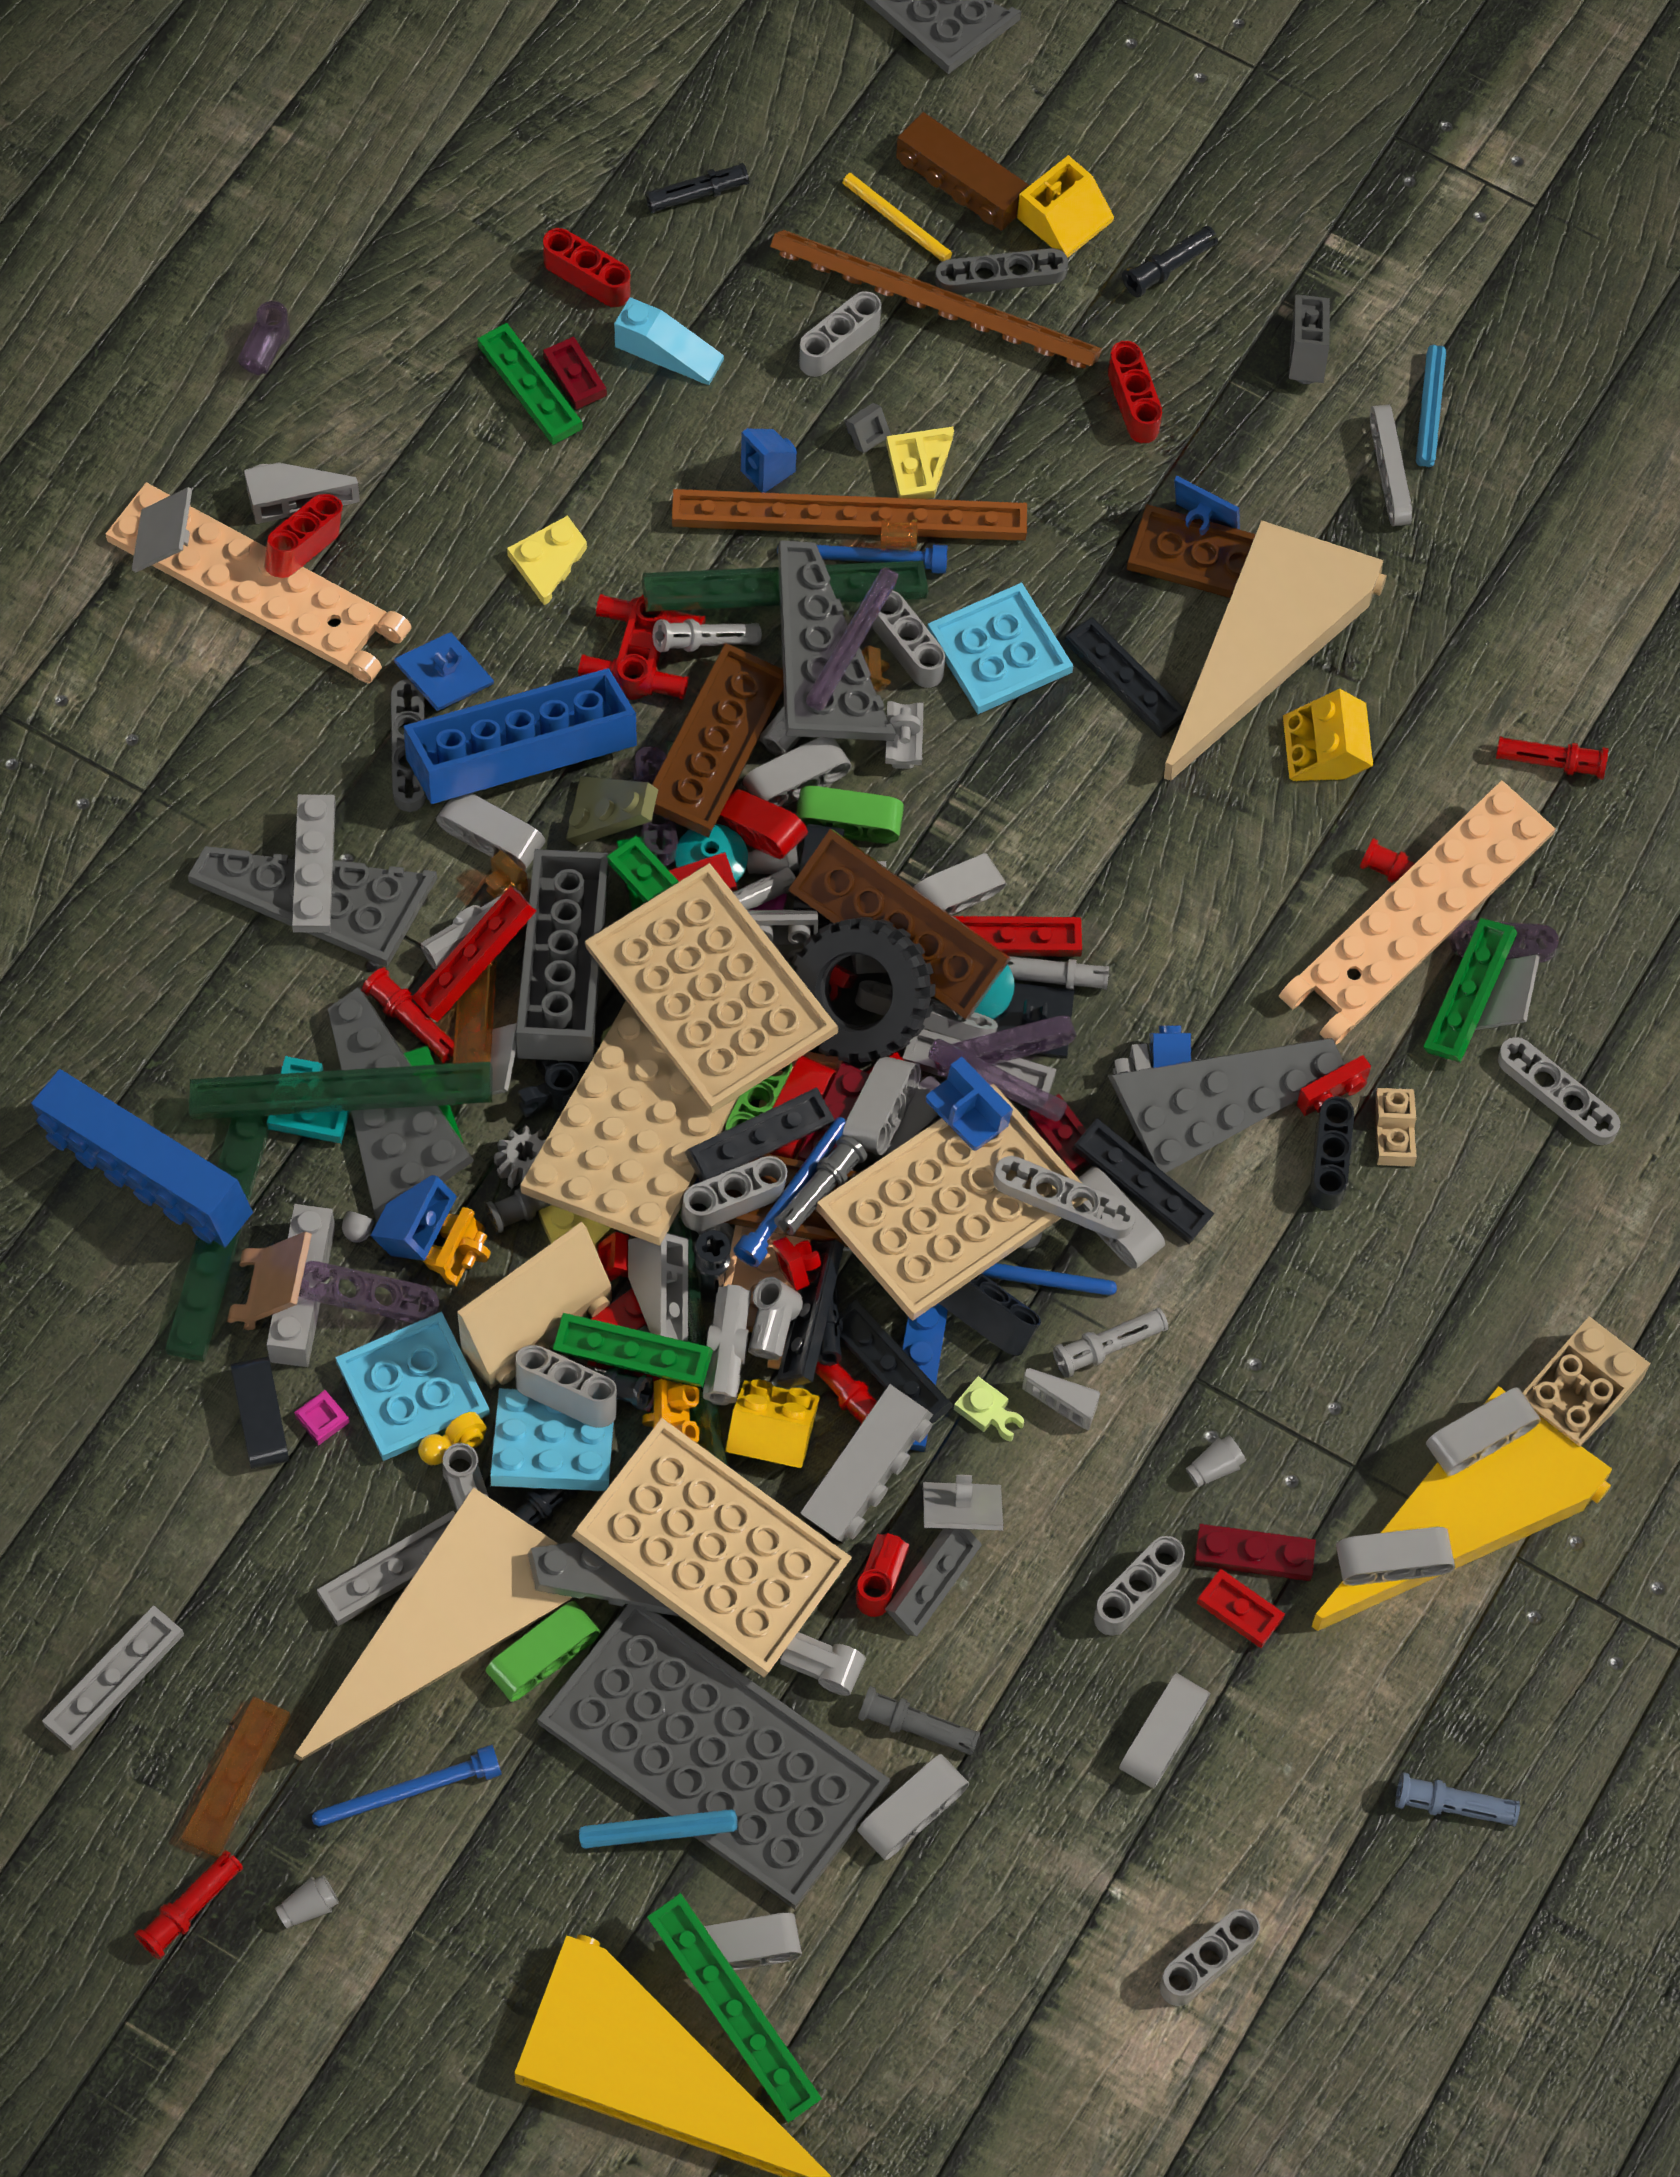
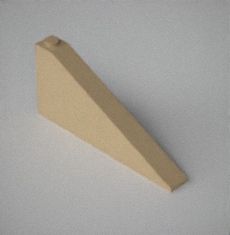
M1261 520L1165 763L1164 779L1171 781L1363 613L1370 606L1373 595L1380 596L1387 577V575L1381 574L1384 560Z
M473 1487L295 1753L294 1758L298 1761L304 1760L567 1604L572 1597L536 1591L528 1558V1552L531 1548L557 1545L558 1543Z

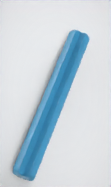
M1430 345L1426 354L1416 463L1419 466L1432 467L1436 460L1446 349L1444 346Z
M731 1809L588 1825L579 1829V1840L581 1847L593 1848L727 1833L737 1830V1816L735 1810Z

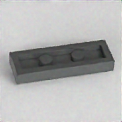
M943 1528L885 1611L906 1634L917 1637L982 1544L969 1529Z

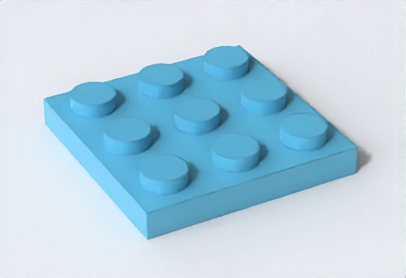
M1019 583L927 624V629L945 652V662L977 715L1071 674L1073 671V664L1023 583Z
M442 1312L335 1357L337 1366L383 1461L419 1446L421 1440L430 1434L445 1435L448 1425L464 1413L476 1412L480 1418L490 1415V1409Z
M499 1388L491 1466V1486L606 1491L610 1480L614 1422L603 1428H595L524 1396L517 1389Z

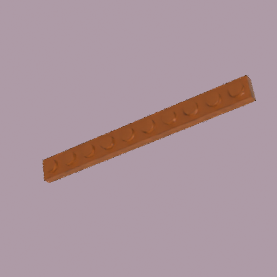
M782 230L774 234L770 247L780 250L779 255L786 259L799 261V258L812 262L811 267L818 271L830 273L831 270L842 273V278L850 283L861 285L862 282L874 285V290L882 295L891 297L894 296V293L906 297V303L918 308H926V305L939 310L938 315L950 320H958V317L971 322L970 327L982 332H990V329L1002 333V338L1008 342L1022 344V341L1034 345L1036 352L1046 356H1054V353L1067 358L1066 362L1078 368H1086V365L1092 366L1098 362L1102 350L1100 347L789 231Z
M673 489L672 527L1026 541L1027 503Z

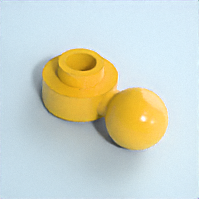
M476 1412L464 1413L448 1425L445 1435L430 1434L424 1437L419 1444V1456L429 1465H439L443 1463L445 1451L455 1443H465L472 1448L479 1446L484 1439L487 1427Z

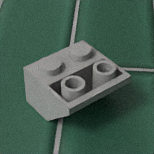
M747 910L788 964L794 968L795 965L791 961L796 952L802 951L804 948L803 943L811 935L818 933L817 911Z

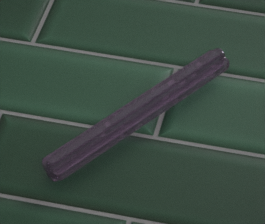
M886 567L880 570L806 699V704L809 707L814 708L816 711H821L826 706L896 585L898 574L895 571H891Z

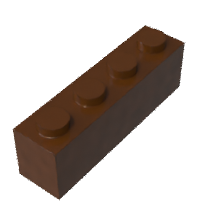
M922 112L897 137L896 158L899 159L903 166L913 169L925 177L929 184L939 187L951 195L959 205L966 206L974 211L985 223L992 224L1003 231L1017 217L1020 193L1030 185L935 119Z

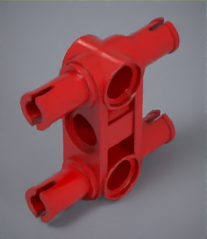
M600 594L596 607V616L624 621L627 625L618 658H615L614 661H609L582 654L578 668V677L609 668L629 700H637L644 696L652 695L653 692L684 700L688 687V677L658 671L657 665L661 652L656 650L653 643L654 624L659 619H665L669 623H683L686 619H693L699 624H705L706 616L675 611V607H672V604H667L657 594H644L641 597L632 598L631 601ZM646 615H655V616H657V617H655V618H647V617H644V616H646ZM637 675L640 677L636 679H630L627 676Z

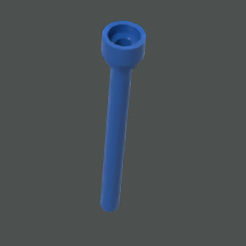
M933 544V548H926V551L817 545L820 555L824 560L925 565V569H932V573L946 574L948 545Z
M838 1117L830 1125L756 1231L743 1235L733 1251L742 1262L752 1267H758L768 1254L767 1241L777 1228L774 1219L814 1176L818 1161L822 1157L828 1156L836 1141L843 1135L846 1123L844 1118Z
M999 1263L994 1264L982 1273L990 1278L1109 1296L1117 1291L1116 1283L1111 1280Z
M493 1745L477 1749L478 1753L471 1755V1760L318 1810L313 1813L312 1822L316 1826H324L477 1775L478 1779L486 1777V1780L501 1776L502 1773Z

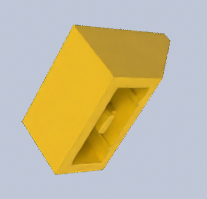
M1069 155L1022 191L1019 196L1017 218L1051 248L1063 251L1067 258L1114 221V216L1093 176Z
M1337 689L1283 715L1289 779L1293 781L1346 779L1373 766L1367 707L1364 701L1341 689Z
M744 1380L733 1409L725 1452L802 1468L820 1396L812 1395L803 1388L784 1389L775 1387L766 1380Z

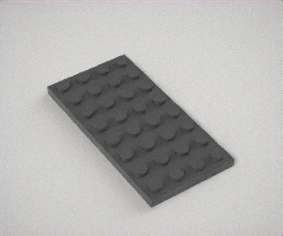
M627 1605L537 1719L541 1727L666 1817L735 1810L737 1830L693 1837L794 1910L890 1785L888 1777L659 1614L644 1610V1607L637 1605Z

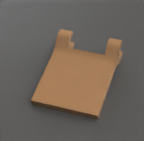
M305 1231L266 1248H246L242 1250L239 1266L254 1265L255 1267L247 1303L231 1305L227 1322H245L243 1329L253 1330L256 1327L257 1320L297 1305L312 1236L311 1233Z

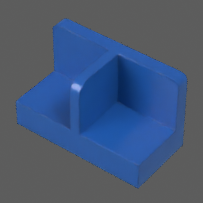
M960 1057L950 1065L947 1080L929 1092L925 1099L933 1110L974 1151L981 1148L1009 1126L1013 1108L963 1057Z

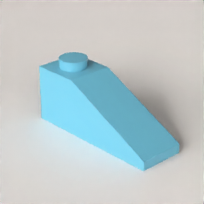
M631 297L614 323L616 348L706 385H710L724 360L723 354L668 314Z

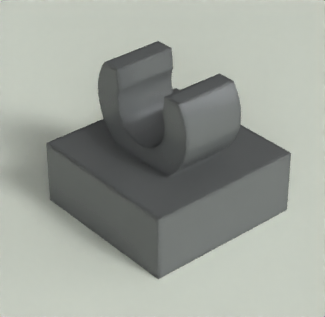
M875 403L870 404L849 419L844 420L848 433L852 436L855 448L862 453L867 452L885 440L887 436H891L881 406Z

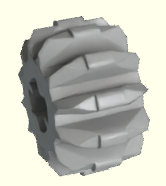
M527 1126L523 1128V1134L518 1135L511 1129L508 1132L509 1140L500 1139L497 1143L499 1152L494 1154V1164L499 1166L497 1174L500 1179L508 1178V1186L511 1189L522 1183L545 1143V1133L542 1129L534 1135L530 1134V1129Z

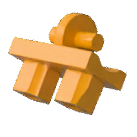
M462 1207L459 1215H447L439 1231L442 1238L446 1239L443 1247L432 1245L425 1261H423L428 1269L440 1273L449 1285L457 1286L465 1269H472L475 1261L487 1262L491 1255L490 1250L483 1245L487 1238V1235L483 1233L485 1227L474 1218V1211L472 1209Z
M663 1379L654 1381V1413L643 1415L642 1424L654 1429L660 1419L663 1418L697 1443L699 1441V1427L696 1422L690 1421V1408L696 1407L699 1403V1389L694 1386Z

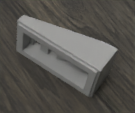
M1027 1368L1022 1389L1070 1421L1089 1431L1098 1406L1100 1392Z

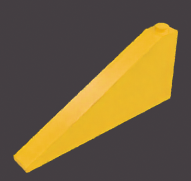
M1498 1386L1484 1404L1506 1391ZM1540 1417L1541 1421L1531 1431L1455 1475L1447 1476L1437 1462L1381 1533L1445 1527L1448 1529L1456 1569L1584 1511L1592 1500L1598 1504L1611 1487L1606 1481L1612 1468L1582 1446L1579 1447L1549 1422ZM1438 1576L1352 1586L1345 1585L1342 1581L1316 1613L1311 1627L1316 1631L1324 1629Z
M566 1935L514 2073L517 2084L781 2177H831L605 1948L599 1947V1941L586 1935H577V1938Z

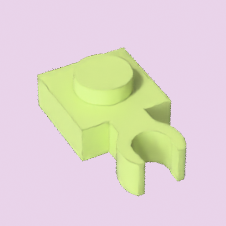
M979 1376L954 1404V1410L980 1430L985 1432L992 1424L997 1428L999 1435L1006 1441H1012L1014 1433L1005 1428L1007 1423H1015L1021 1429L1024 1426V1419L1021 1415L1004 1409L1008 1404V1398Z

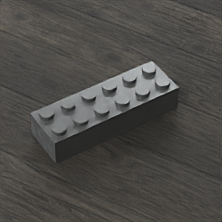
M535 849L529 904L536 912L527 921L516 1028L518 1058L591 1062L593 1059L601 967L587 950L585 941L605 929L609 889V864L607 860L609 853Z

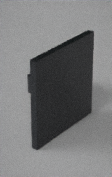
M1015 983L1011 1003L996 1019L998 1027L994 1038L993 1050L1067 1059L1074 990Z

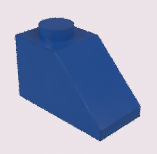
M747 428L742 432L741 472L761 493H766L796 472L797 451L789 439L782 438L774 429Z
M431 1175L388 1202L370 1236L390 1256L425 1261L457 1196L438 1176Z

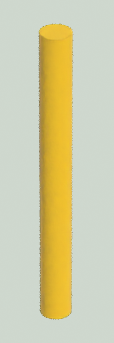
M852 173L845 176L842 183L936 258L942 262L951 258L952 252L860 179Z

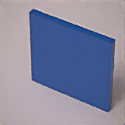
M1176 476L1174 479L1176 504L1190 511L1185 520L1187 528H1189L1194 519H1201L1204 523L1199 529L1200 535H1204L1208 531L1210 522L1240 530L1239 507Z
M452 632L394 658V663L436 711L494 684L491 676Z

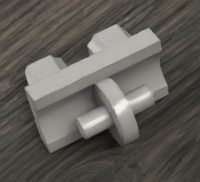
M887 701L888 723H892L896 736L894 741H886L885 764H892L893 768L911 769L914 765H922L924 703L905 705Z

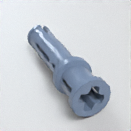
M1404 1772L1401 1773L1395 1798V1807L1403 1809L1406 1805L1428 1810L1430 1815L1436 1816L1443 1811L1499 1822L1513 1827L1517 1824L1520 1812V1801L1446 1787V1783H1443L1442 1780L1435 1779L1434 1782L1410 1778V1775Z

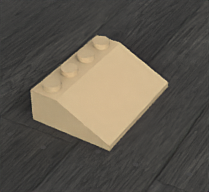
M582 1222L458 1311L462 1354L489 1389H492L499 1383L504 1385L516 1376V1354L521 1348L528 1345H538L549 1350V1346L556 1340L563 1313L584 1318L594 1317L610 1305V1301H612L610 1281L589 1232Z

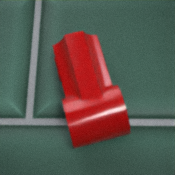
M890 1533L877 1534L864 1572L858 1579L856 1604L858 1609L867 1616L877 1617L886 1613L885 1609L891 1602L892 1593L909 1550V1544L904 1542L899 1536ZM875 1588L882 1591L883 1595L876 1598L870 1597L865 1591Z

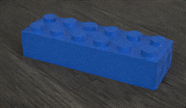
M609 668L403 726L406 759L431 804L637 746L636 713Z
M59 1069L32 1101L31 1104L38 1115L36 1121L46 1130L47 1135L45 1137L53 1146L61 1151H64L65 1148L70 1149L76 1153L75 1157L77 1160L90 1169H93L95 1166L104 1171L105 1177L116 1186L122 1188L124 1184L134 1190V1195L146 1205L152 1206L153 1203L164 1209L163 1213L176 1224L181 1225L185 1222L192 1226L193 1232L203 1241L211 1244L214 1240L223 1247H226L252 1215L253 1211L236 1178L63 1070Z

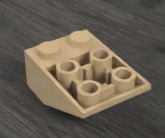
M1589 1316L1524 1390L1523 1394L1538 1415L1580 1447L1640 1384L1651 1363Z

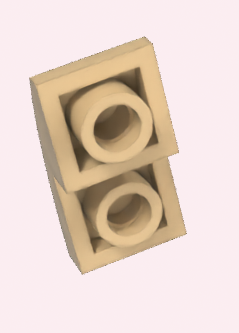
M1377 1088L1376 1090L1377 1165L1415 1167L1417 1156L1414 1130L1416 1123L1414 1089Z

